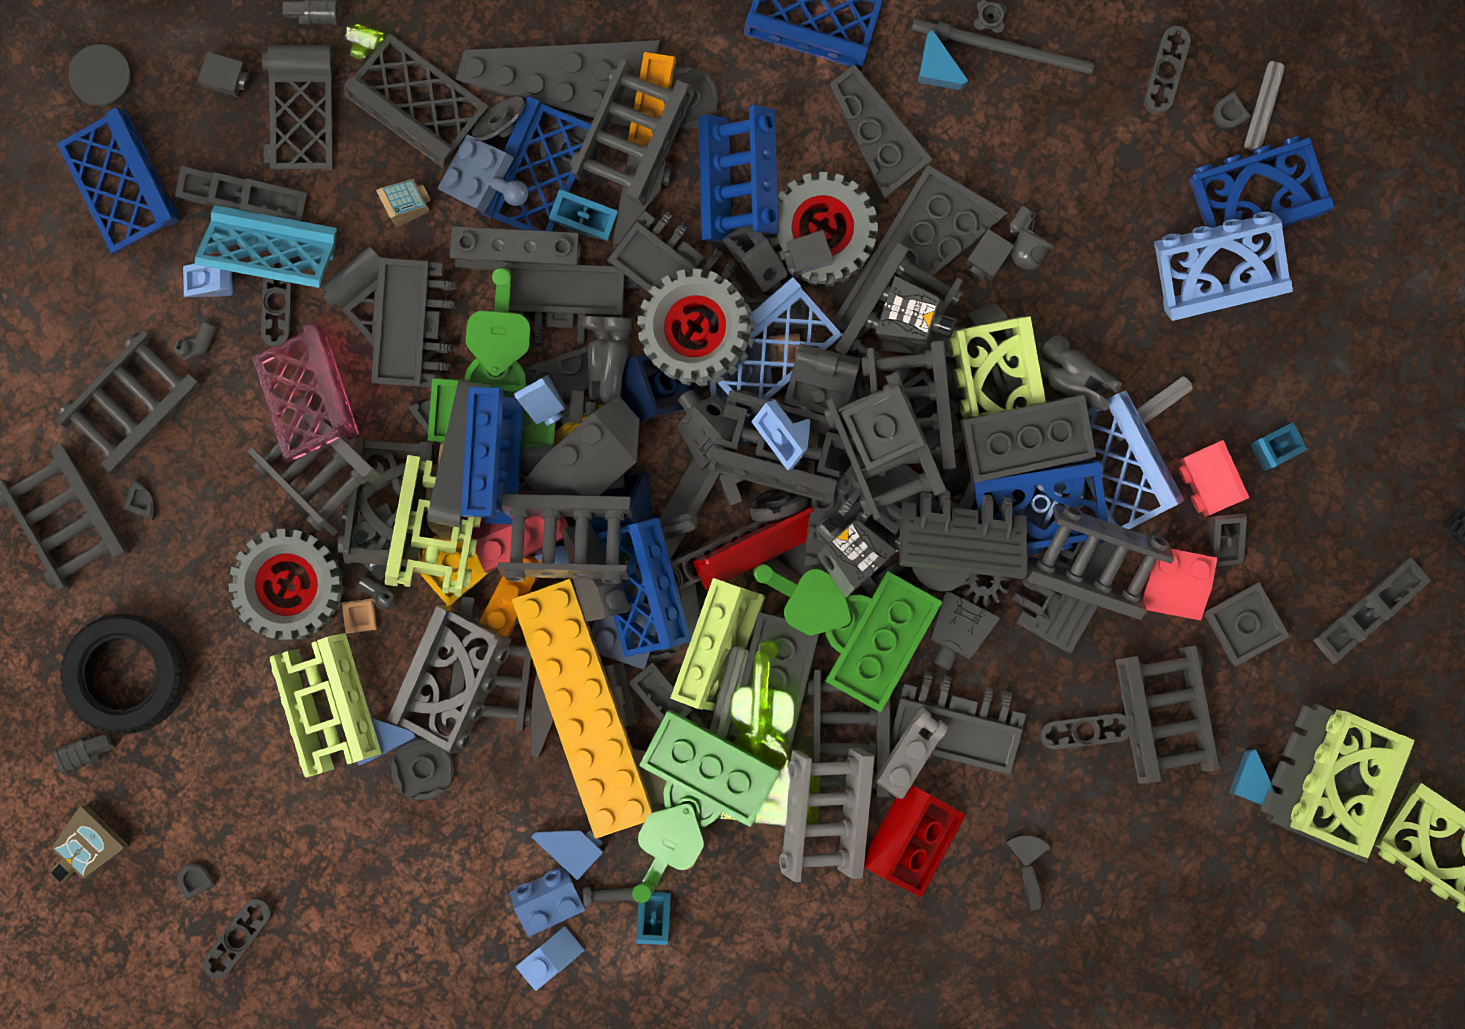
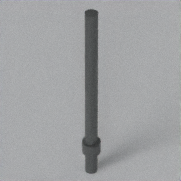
M914 18L911 29L925 34L933 30L940 41L947 42V39L1090 75L1094 67V62L953 28L951 24L941 21L936 24Z

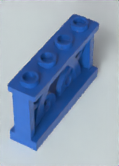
M1295 136L1283 141L1284 146L1272 149L1271 145H1267L1254 150V156L1243 159L1242 154L1225 159V165L1213 168L1212 164H1208L1195 169V174L1190 177L1189 183L1192 187L1204 226L1217 227L1211 208L1224 209L1223 222L1230 219L1243 220L1241 214L1244 211L1236 212V208L1251 210L1252 218L1256 213L1263 212L1254 203L1238 201L1245 184L1253 174L1267 177L1283 186L1274 195L1270 208L1271 213H1275L1282 220L1283 227L1329 213L1335 207L1331 196L1328 194L1311 138L1302 140L1301 136ZM1291 155H1297L1305 162V170L1296 180L1290 176L1296 171L1297 163L1292 168L1285 165V159ZM1276 159L1275 167L1263 164L1264 162ZM1242 170L1235 181L1228 175L1229 173ZM1309 176L1317 197V201L1314 202L1300 185ZM1221 180L1224 183L1222 190L1214 189V191L1219 196H1227L1226 202H1216L1208 197L1206 187L1210 181ZM1289 191L1291 195L1285 199L1291 201V207L1283 208L1279 200L1282 195Z
M1097 459L1062 464L973 483L979 524H981V504L984 493L992 492L1000 508L1004 497H1010L1012 502H1015L1018 499L1013 498V491L1017 489L1022 490L1025 498L1017 505L1012 506V516L1020 515L1017 512L1024 509L1030 503L1034 495V485L1042 484L1045 493L1055 502L1066 504L1065 507L1067 505L1076 508L1078 505L1088 506L1095 511L1096 518L1108 522L1101 465ZM1092 476L1096 502L1081 499L1085 477ZM1057 483H1064L1066 488L1062 493H1070L1069 498L1056 495L1054 493V486ZM1001 511L993 515V520L1000 519ZM1056 520L1045 529L1027 521V534L1034 537L1033 539H1027V555L1041 553V548L1049 547L1060 526L1056 524ZM1071 530L1062 550L1073 548L1072 543L1086 541L1088 535Z

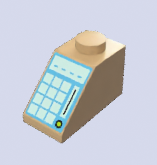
M413 179L376 190L396 228L430 212L426 203L430 202L431 199L424 185L422 184L417 187Z

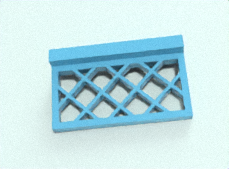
M214 205L211 211V222L195 255V265L319 288L330 260H333L335 255L337 228ZM238 245L241 249L230 252L227 247ZM268 250L272 255L261 258L257 253ZM215 251L221 254L217 257L206 255ZM299 256L303 261L292 264L288 259ZM249 257L252 261L246 263L240 262L239 259ZM280 262L283 267L272 268L269 265ZM311 268L315 275L304 274L300 271Z

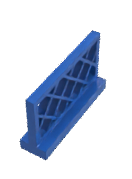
M753 0L745 22L743 35L849 67L854 64L859 70H862L883 1L864 0L874 3L875 6L873 12L861 17L854 4L862 0H845L844 3L832 9L827 0H820L826 12L812 18L805 5L814 0H796V3L782 9L778 0H771L778 12L770 16L756 13L758 5L767 0ZM849 7L856 20L842 27L835 13ZM800 8L807 21L799 25L790 23L786 14ZM830 16L837 30L829 34L820 32L816 23ZM870 20L867 28L864 22ZM859 25L865 35L863 44L850 41L845 32Z
M528 96L525 107L504 149V152L514 159L503 180L508 183L515 181L517 174L530 170L535 185L527 188L528 193L538 190L543 206L526 212L524 204L520 206L523 214L509 218L500 214L506 201L503 194L496 191L485 213L479 211L480 214L519 230L540 231L532 227L529 216L546 210L549 217V208H552L555 202L547 204L541 188L558 182L561 190L570 193L576 180L571 171L559 175L553 161L570 153L573 157L574 152L580 150L583 145L581 143L571 147L566 132L577 127L589 131L591 124L541 104L539 100ZM544 113L557 118L560 129L543 135L539 124ZM561 120L569 123L570 125L563 127ZM538 130L540 137L533 139L536 131ZM563 133L568 149L551 155L545 140ZM542 141L548 157L530 163L527 155L529 147ZM525 158L528 165L521 167ZM550 162L556 177L538 183L533 168ZM568 178L564 187L561 180ZM525 218L528 225L519 222V220ZM550 220L545 231L553 232L557 223Z
M117 107L106 112L107 116L56 143L111 254H116L167 225L172 226L181 221L128 112ZM107 125L113 134L109 147L95 143L98 131ZM90 135L89 140L83 139ZM78 141L87 143L83 161L74 159L68 148ZM116 144H118L120 150L115 149ZM94 146L108 150L103 168L89 164ZM114 152L123 155L126 160L123 174L109 170ZM87 167L101 171L96 189L87 186L84 181ZM130 171L132 172L134 178L129 177ZM107 174L121 177L116 195L102 191ZM127 180L136 182L140 188L136 202L123 198ZM90 191L95 192L94 197H92ZM101 194L115 199L110 216L101 214L98 209ZM144 198H145V200H146L148 206L143 204ZM121 201L135 205L130 223L116 219ZM141 207L151 210L156 221L146 228L136 225ZM103 218L108 219V224H107V225H106V223H105V221H104ZM115 222L129 226L125 239L117 244L111 235ZM135 229L141 230L133 234Z
M659 517L621 527L619 559L622 551L631 557L627 567L629 580H623L627 601L632 606L629 616L625 613L614 616L624 657L667 649L692 641ZM607 531L598 533L599 540L605 550H607L604 539L607 538ZM629 533L634 549L626 543ZM637 564L639 565L642 579L634 574ZM631 582L639 588L636 598L627 592ZM646 594L651 611L643 605ZM639 612L648 619L644 629L636 623ZM654 625L659 641L651 635ZM632 630L641 637L637 648L633 647L631 640Z

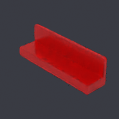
M806 507L791 516L774 520L694 560L693 563L705 590H709L713 578L726 582L806 542L808 514L814 512L813 507Z

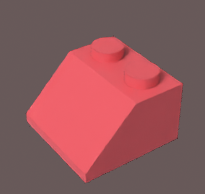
M1223 440L1179 460L1181 464L1178 467L1179 474L1185 484H1190L1194 495L1191 496L1193 505L1198 513L1203 512L1204 517L1249 498Z
M1171 549L1174 556L1172 564L1158 559L1143 586L1142 596L1146 610L1201 621L1212 589L1217 558Z

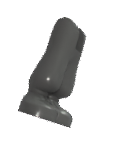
M582 316V325L597 335L596 339L588 344L589 402H595L600 405L607 404L617 396L621 398L622 376L630 351L628 337L633 329L634 319Z
M1059 334L1051 337L1044 344L1041 350L1042 355L1053 363L1061 364L1063 368H1056L1046 360L1038 357L1043 388L1050 383L1051 388L1068 397L1085 395L1086 404L1106 411L1111 403L1098 394L1099 390L1103 386L1118 393L1122 383L1094 364L1081 352L1069 350L1067 338Z

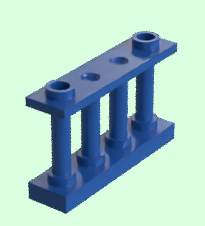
M752 105L749 106L750 119L729 123V118L713 115L699 116L702 240L724 243L722 239L730 234L732 229L752 225L754 232L779 234L775 109ZM750 132V150L730 154L729 136ZM751 163V182L731 185L730 167ZM752 194V213L732 216L731 198Z
M469 387L461 516L485 517L486 524H512V519L509 515H505L501 507L502 494H519L524 408L516 398H503V389Z

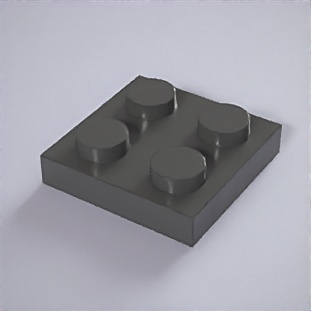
M901 385L841 412L867 471L927 444Z
M1260 582L1251 585L1203 613L1233 667L1244 663L1290 637Z

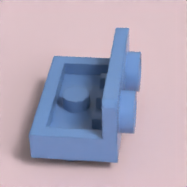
M564 867L558 870H551L543 877L530 883H523L509 893L513 908L528 937L586 911L570 874Z

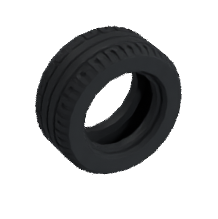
M131 614L107 615L93 620L91 623L86 624V627H82L74 635V638L70 640L69 646L67 645L66 653L63 654V660L61 661L62 668H60L62 692L66 697L65 700L69 704L68 706L70 709H73V713L92 728L112 734L139 733L152 729L162 723L163 720H166L181 701V695L184 694V688L186 687L185 680H187L184 653L181 652L182 649L178 645L177 640L174 639V636L155 621ZM121 639H132L142 644L152 655L156 667L155 685L150 695L138 706L127 710L116 709L106 704L96 693L92 681L93 664L99 652L109 643Z

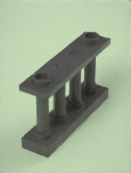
M621 58L618 66H614L609 74L608 82L610 84L580 151H576L572 157L571 173L582 182L587 172H591L624 185L628 190L627 195L633 202L645 206L692 100L694 91L689 84L679 80L676 81L674 88L666 89L631 75L633 71L631 65L627 60ZM625 86L664 101L666 106L662 115L655 118L619 104L618 102ZM616 115L651 129L653 136L649 145L641 146L606 132L612 116ZM600 143L639 158L641 163L637 172L630 175L593 160Z
M451 226L450 259H455L456 269L492 271L499 268V262L580 265L581 242H578V233Z
M897 243L833 352L844 355L849 353L852 356L855 353L860 357L868 356L867 349L869 347L861 343L862 339L857 336L863 326L868 329L872 327L877 330L880 317L877 316L878 312L873 309L879 299L883 302L887 300L892 286L889 282L895 273L900 276L903 273L944 297L942 315L948 305L956 306L964 292L959 289L963 280L957 278L952 287L946 285L909 263L910 259L905 257L909 248ZM897 342L913 351L912 355L920 354L924 347L923 345ZM875 351V359L886 358ZM911 368L884 370L890 375L898 372L903 385L911 380L916 373Z
M144 330L140 334L138 332L134 333L125 342L124 346L126 349L75 401L72 399L67 401L58 412L60 416L56 419L64 427L73 422L104 452L103 456L105 459L100 464L109 473L115 475L202 386L192 375L178 376L147 346L153 340V337ZM137 355L170 385L169 389L171 392L163 400L153 396L125 368ZM115 377L148 407L147 412L149 414L141 422L139 420L134 421L103 391ZM93 400L98 402L126 430L125 434L127 437L119 445L117 443L113 444L81 413Z
M944 341L931 342V350H925V354L876 359L874 348H868V356L862 357L863 375H870L871 394L880 391L878 390L877 371L927 366V369H933V382H928V385L905 387L904 389L909 400L930 398V401L936 400L938 413L931 414L932 417L917 418L922 431L933 430V433H940L941 445H934L935 449H929L936 464H943V471L956 470ZM912 460L904 464H912L914 462ZM886 471L883 472V473H880L879 476H880V477L887 476V475H886Z
M898 372L886 376L888 384L883 386V390L839 408H836L833 399L826 401L829 408L823 410L830 428L836 426L865 495L864 498L860 499L866 517L873 515L875 521L881 519L878 511L879 508L923 490L926 493L933 491L934 496L947 492L927 444L867 471L865 466L860 467L854 452L857 446L853 437L848 438L841 421L844 419L841 412L898 385L902 386L906 394ZM912 460L914 463L921 462L925 473L920 474L919 479L875 497L872 496L866 479Z
M299 397L291 407L300 416L296 419L298 422L264 457L252 447L247 452L256 460L252 465L264 477L270 474L310 514L306 520L316 530L320 532L324 528L334 536L338 531L327 519L361 484L365 486L369 482L378 490L386 480L315 410ZM314 428L318 432L314 436L316 440L281 475L273 465L306 431L310 432ZM332 446L336 450L332 454L334 458L299 493L291 483L325 448L328 450ZM350 464L354 468L351 472L352 476L317 511L309 501L343 466L346 468Z
M59 444L50 450L54 456L51 459V464L12 487L8 481L0 479V501L5 508L10 506L47 570L43 574L52 588L57 587L58 590L66 591L70 589L65 580L69 575L103 555H112L113 558L121 559L130 552L68 446ZM64 474L70 483L66 487L67 490L26 513L18 497L53 476ZM72 501L76 503L80 501L85 509V512L82 513L83 517L42 540L33 524ZM89 527L91 529L96 528L101 536V539L98 540L99 544L58 567L49 551Z
M502 494L501 507L505 515H509L512 519L510 563L498 562V570L502 577H506V580L521 582L525 580V577L602 579V582L607 584L621 583V580H629L627 565H619L621 522L624 521V518H632L633 505L630 497ZM529 516H541L544 519L542 563H523L525 520ZM560 517H573L576 520L574 564H555L557 520H560ZM592 517H605V520L608 521L606 565L587 564L589 521L592 520Z
M1055 504L1053 513L1056 524L1060 526L1044 557L1037 559L1028 556L1027 581L1142 620L1147 610L1140 592L1158 559L1172 564L1174 556L1170 544L1162 537L1155 535L1149 537L1086 515L1076 507L1070 505L1064 507ZM1071 530L1087 534L1088 537L1072 567L1066 569L1055 565V561ZM1100 540L1116 544L1117 546L1101 577L1095 579L1083 574ZM1129 549L1144 554L1145 557L1129 587L1122 588L1112 584Z
M462 597L460 612L479 622L486 609H481V605H476V598ZM517 620L515 625L520 626L519 620ZM458 625V634L462 639L471 633L468 629ZM477 638L469 644L468 648L471 650L475 647H483L478 653H487L489 645L487 641L478 640ZM527 643L526 645L510 644L509 656L524 658L522 676L496 674L497 683L495 686L521 689L519 708L484 704L485 710L482 716L517 720L516 730L524 731L525 724H531L532 706H527L532 657ZM459 659L454 663L450 698L466 690L465 676ZM451 717L448 722L456 723V720Z
M1197 646L1179 648L1181 658L1142 665L1139 662L1138 656L1115 660L1138 784L1161 781L1160 774L1162 770L1201 763L1202 771L1220 770L1219 762L1221 755L1218 746L1214 742L1201 673L1203 659L1200 652L1197 651ZM1183 670L1187 689L1149 696L1145 693L1143 686L1145 677ZM1189 701L1192 720L1155 727L1150 724L1148 712L1151 708ZM1195 732L1198 751L1162 758L1156 755L1154 745L1156 739Z
M813 670V677L808 676L807 695H813V763H820V755H848L849 748H862L872 754L875 759V771H873L871 790H875L876 797H889V792L876 784L874 780L890 756V697L881 712L870 708V712L820 711V692L843 691L825 682V680H821V670ZM820 724H870V727H875V740H870V743H820ZM846 774L810 776L809 790H813V794L820 793V787H845Z

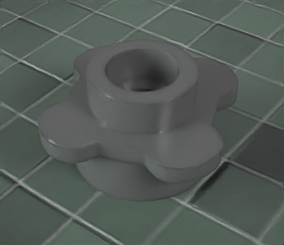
M981 0L977 4L979 12L978 18L974 21L975 28L980 31L990 29L994 33L1002 32L1005 27L1003 17L1007 12L1006 5ZM992 14L993 19H989L988 15Z

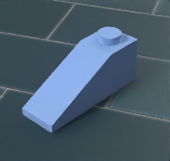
M549 375L514 393L516 399L536 424L544 421L546 426L563 417L561 411L566 409V406Z

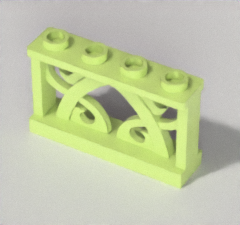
M1021 316L957 329L953 331L951 338H948L949 352L956 359L957 369H954V380L957 388L961 387L963 400L959 401V407L963 419L1013 409V404L1017 397H1023L1026 406L1046 402L1030 316ZM1012 328L1013 336L998 345L989 333ZM981 337L988 342L991 351L987 353L983 347L976 346L979 350V355L976 358H972L968 354L967 345L972 338ZM1006 355L1008 361H1010L1012 356H1016L1018 358V365L1011 369L1007 366L1002 356ZM996 362L1006 374L1020 377L1022 380V385L1014 389L1009 395L1005 409L996 405L981 391L988 373ZM971 367H978L972 377ZM977 404L986 412L979 415Z
M716 578L712 579L671 699L697 709L714 711L730 649L732 646H739L748 650L759 611L762 610L766 599L765 595Z
M1336 710L1335 714L1327 722V734L1324 742L1315 752L1314 759L1316 762L1312 772L1304 780V792L1301 800L1292 810L1290 827L1355 855L1368 858L1415 740L1352 713ZM1356 727L1361 732L1363 737L1361 749H1358L1359 744L1354 736H1351L1352 741L1350 745L1346 746L1343 743L1349 728ZM1371 733L1388 739L1385 748L1371 747ZM1369 759H1371L1369 767L1377 765L1374 776H1371L1368 772ZM1360 761L1361 776L1364 782L1370 786L1366 795H1355L1342 804L1336 789L1334 776L1344 768ZM1356 803L1362 804L1358 815H1356L1355 809H1352L1348 814L1353 805ZM1318 806H1322L1324 810L1319 818H1328L1332 814L1335 816L1327 826L1317 827L1313 822ZM1341 824L1351 835L1347 842L1330 833Z
M1414 782L1407 792V796L1374 845L1380 849L1378 855L1392 864H1395L1396 861L1407 867L1404 871L1407 875L1418 882L1425 879L1433 885L1430 889L1432 892L1445 900L1450 896L1459 902L1456 908L1465 913V865L1453 868H1438L1432 855L1429 836L1438 838L1450 836L1459 828L1465 831V812L1424 784ZM1418 800L1421 801L1422 806L1417 824L1404 822ZM1443 818L1446 821V828L1443 831H1434L1430 829V824L1438 827L1436 825L1437 819ZM1407 828L1416 830L1417 837L1407 836L1403 839L1411 843L1410 850L1404 852L1398 849L1395 844V836L1398 831ZM1464 832V834H1463L1462 841H1461V847H1462V852H1463L1464 857H1465V832ZM1420 854L1424 868L1411 859ZM1441 879H1456L1455 889Z

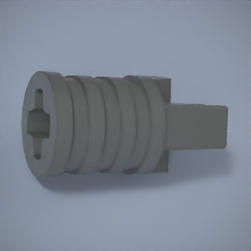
M340 0L283 2L282 14L286 18L299 19V24L339 25L341 14Z
M90 734L79 738L77 741H72L70 744H65L60 748H54L53 755L60 772L66 775L70 771L77 770V768H82L87 764L90 765L99 761V755L114 749L110 736L107 734L95 738Z

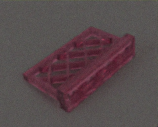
M314 321L302 326L304 333L285 341L280 346H275L252 357L280 449L287 463L343 436L347 440L359 436L327 335ZM305 344L306 351L301 361L291 358L295 348ZM274 358L279 359L280 361L273 374L265 371L264 363ZM288 363L298 366L291 380L281 377ZM305 369L314 371V376L309 386L299 383ZM278 382L288 385L281 399L273 397L272 394ZM296 388L306 391L299 405L289 402ZM313 394L320 395L323 399L317 411L307 408ZM286 407L296 410L289 425L282 423L280 419ZM304 413L314 416L307 431L297 428ZM322 419L329 421L332 427L331 431L321 436L315 434ZM293 434L303 435L304 438L300 446L290 450L288 444Z

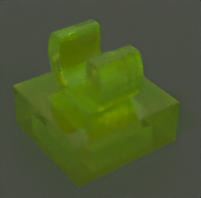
M358 24L349 26L344 39L354 42L350 56L363 60V57H367L369 48L375 49L381 44L384 34Z

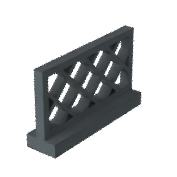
M388 34L354 77L351 76L344 84L345 97L442 168L451 160V155L463 142L466 134L470 133L489 108L488 105L391 34ZM391 45L401 52L402 62L384 64L383 53ZM380 58V64L374 65ZM420 66L426 71L427 80L409 82L408 67ZM403 68L405 83L387 85L385 70ZM382 71L383 85L369 86L362 79L368 72ZM445 84L451 89L452 98L434 100L432 86ZM428 86L430 101L412 103L410 88ZM406 89L408 103L395 105L389 100L388 91ZM384 91V92H385V96H383V95L380 94L379 92ZM455 92L461 97L456 98ZM471 103L478 110L472 117L459 118L457 104ZM453 104L455 119L437 121L435 106ZM431 107L433 122L420 123L414 118L413 109ZM404 110H409L410 115L406 113ZM466 124L464 128L461 130L460 125ZM456 125L457 136L451 144L439 137L438 127ZM428 128H434L435 133Z

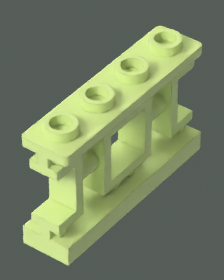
M407 455L385 573V585L398 586L399 583L410 587L412 574L416 572L444 577L442 593L452 592L455 593L454 596L461 597L462 587L469 589L472 570L466 569L468 557L474 558L477 539H472L471 536L473 527H480L481 517H468V520L461 521L459 528L453 527L451 542L420 537L423 514L429 511L430 501L419 499L417 512L411 511L418 473L424 474L422 487L434 488L436 477L431 476L433 461L426 460V462L420 461V457ZM407 533L413 534L411 547L427 549L425 561L408 560L406 572H401ZM458 541L463 542L457 581L451 580L453 567L437 565L439 551L455 554Z
M346 633L325 637L312 642L316 658L306 662H302L299 649L286 651L270 657L272 673L277 682L281 703L285 709L290 726V734L294 740L299 764L305 777L333 770L334 767L330 754L341 750L344 751L347 765L382 754ZM324 663L329 681L322 683L317 665ZM303 670H306L310 687L305 689L299 674ZM325 690L334 719L320 723L312 694ZM339 724L343 725L347 739L343 743H340L335 727ZM321 730L324 731L328 748L325 749L321 748L317 732Z

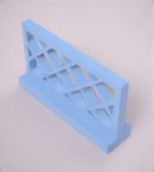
M792 277L750 315L755 327V331H751L750 336L754 339L753 343L762 344L761 361L745 360L743 363L739 360L736 363L739 364L738 382L723 380L718 382V385L727 395L732 390L729 386H737V390H741V386L758 387L759 398L770 399L790 382L792 371L786 375L787 367L793 368L794 363H787L788 345L799 346L801 343L827 350L843 335ZM800 299L809 307V320L790 319L791 306ZM787 311L786 319L779 318L783 313ZM812 313H814L820 321L812 320ZM772 323H786L785 340L766 339L767 327ZM790 324L808 325L807 342L789 341ZM812 325L826 326L833 335L824 343L811 342ZM763 332V339H755ZM766 344L785 345L784 362L765 361ZM742 365L761 366L760 383L741 382ZM764 367H783L782 380L777 384L763 383ZM763 388H771L763 395ZM746 413V416H747L748 418L752 415V414Z
M1125 390L1107 399L1111 403L1109 409L1114 416L1111 429L1095 424L1100 409L1092 407L1088 409V415H1092L1090 421L1092 433L1094 429L1109 433L1105 450L1094 446L1095 452L1103 454L1101 461L1102 477L1118 482L1114 498L1105 496L1108 522L1119 526L1114 517L1116 506L1133 510L1130 521L1121 527L1131 529L1185 500L1130 396ZM1117 425L1119 426L1121 432L1116 431ZM1114 435L1126 439L1129 445L1126 456L1110 452ZM1132 452L1136 460L1131 458ZM1108 456L1124 461L1120 477L1104 472ZM1129 463L1141 467L1144 473L1141 484L1125 479ZM1092 476L1085 477V480L1092 494L1095 497ZM1147 481L1151 487L1145 486ZM1123 484L1139 489L1134 505L1118 500ZM1143 492L1155 494L1161 506L1152 511L1139 507ZM1107 502L1112 503L1111 508L1109 507ZM1137 512L1144 513V515L1136 518Z

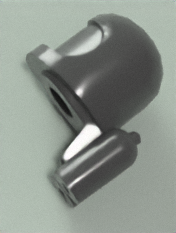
M1022 205L1010 223L1011 234L1018 236L1011 250V258L1022 269L1036 270L1041 266L1040 263L1048 251H1054L1056 246L1033 232L1037 214Z

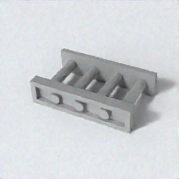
M849 748L848 759L845 762L811 763L812 759L798 750H792L791 761L788 764L789 789L783 853L779 859L781 873L794 882H801L802 868L838 866L837 869L851 879L863 878L874 756L862 748ZM846 774L843 792L809 794L810 776ZM843 805L840 823L806 824L807 807ZM840 835V846L837 853L803 855L805 837Z

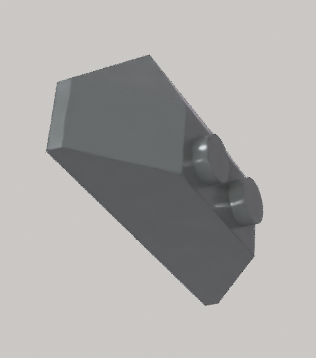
M619 396L615 397L593 412L548 452L526 476L524 481L537 495L600 496L637 463L639 418Z

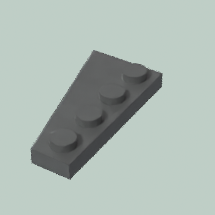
M854 64L830 83V88L885 200L931 163L933 159Z

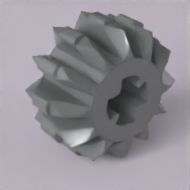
M971 573L970 577L961 585L968 586V589L961 593L963 598L973 593L974 595L970 603L976 605L979 597H982L983 607H989V595L995 603H999L1001 599L996 591L1007 594L1009 591L1007 587L1000 585V582L1010 581L1011 578L989 575L991 580L988 583L991 585L987 589L985 586L978 587L976 581L979 578L976 577L977 574Z

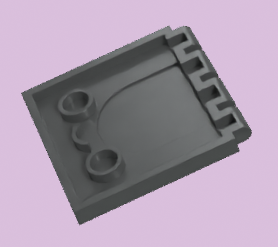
M1313 704L1312 708L1303 705L1294 725L1303 731L1301 735L1295 732L1291 733L1283 755L1291 760L1289 764L1283 761L1279 762L1271 785L1279 788L1278 792L1267 791L1260 811L1268 814L1266 820L1367 863L1369 857L1365 858L1290 827L1292 810L1300 802L1304 792V780L1312 772L1316 762L1314 759L1315 752L1324 742L1327 734L1326 725L1329 718L1335 714L1334 711L1318 704ZM1356 727L1349 728L1343 743L1346 746L1350 745L1352 741L1351 736H1354L1359 744L1358 749H1361L1363 746L1361 732ZM1371 733V747L1385 748L1388 739ZM1412 746V749H1411L1410 754H1409V756H1408V759H1407V761H1406V764H1405V766H1404V769H1403V771H1402V774H1401V776H1400L1399 782H1400V780H1401V778H1402V775H1403V773H1404V770H1405V768H1406V765H1407V763H1408V760H1409L1410 755H1411V753H1412V750H1413V748H1414L1413 746ZM1369 759L1368 772L1371 776H1374L1377 765L1369 767L1371 760ZM1360 761L1344 768L1334 776L1336 789L1342 804L1355 795H1366L1370 787L1361 776ZM1356 803L1353 805L1348 814L1352 809H1355V813L1358 815L1362 804ZM1322 806L1317 807L1313 817V822L1317 827L1327 826L1335 817L1332 814L1328 818H1319L1324 811ZM1341 824L1330 833L1347 842L1351 835Z

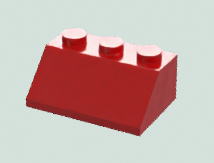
M911 785L903 799L896 797L885 819L882 821L876 836L866 851L864 867L897 886L922 897L966 815Z

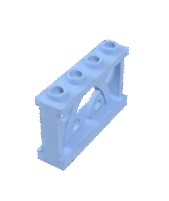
M1259 212L1250 219L1242 221L1240 219H1230L1223 222L1221 226L1213 228L1201 226L1193 229L1192 233L1183 235L1176 233L1163 236L1162 240L1155 241L1154 247L1156 249L1164 298V311L1169 318L1174 321L1293 292L1292 281L1289 278L1282 220L1275 213ZM1269 233L1271 236L1270 245L1265 251L1256 255L1254 252L1262 247L1263 239L1253 243V235ZM1220 248L1233 251L1246 260L1234 269L1229 283L1224 285L1214 275L1201 272L1208 260ZM1187 251V259H1178L1182 266L1188 268L1187 272L1174 270L1170 265L1172 256ZM1274 254L1276 272L1270 273L1263 260ZM1252 266V269L1245 271L1251 274V278L1240 280L1241 273ZM1172 277L1184 279L1181 295H1174ZM1204 279L1210 281V288L1200 290L1204 283L1201 281L1197 282V280Z

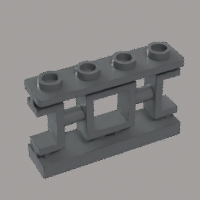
M730 390L723 416L738 420L732 442L716 438L708 470L831 503L839 471L828 469L824 466L830 446L845 450L837 427L830 428L826 417L816 414L810 408H794L785 405L778 399L770 398L765 400L754 397L752 393L745 390ZM776 400L793 424L810 419V431L826 435L822 448L808 445L807 451L803 455V457L819 461L815 475L797 470L799 461L793 469L787 470L776 454L763 451L765 440L757 430L743 427L746 413L756 416L766 402ZM843 419L841 421L844 425V428L849 438L850 431L845 420ZM739 439L758 444L754 458L736 453Z

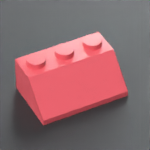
M462 516L463 520H468V517ZM529 516L525 520L523 557L543 549L544 519L541 516ZM481 517L480 527H473L471 538L477 539L475 551L484 572L488 573L497 569L498 562L510 563L512 524H486L485 517ZM560 517V520H557L556 543L563 541L561 529L569 527L565 517Z

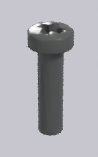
M590 885L583 886V905L587 908L592 907V902L634 900L632 892L635 887L591 890Z

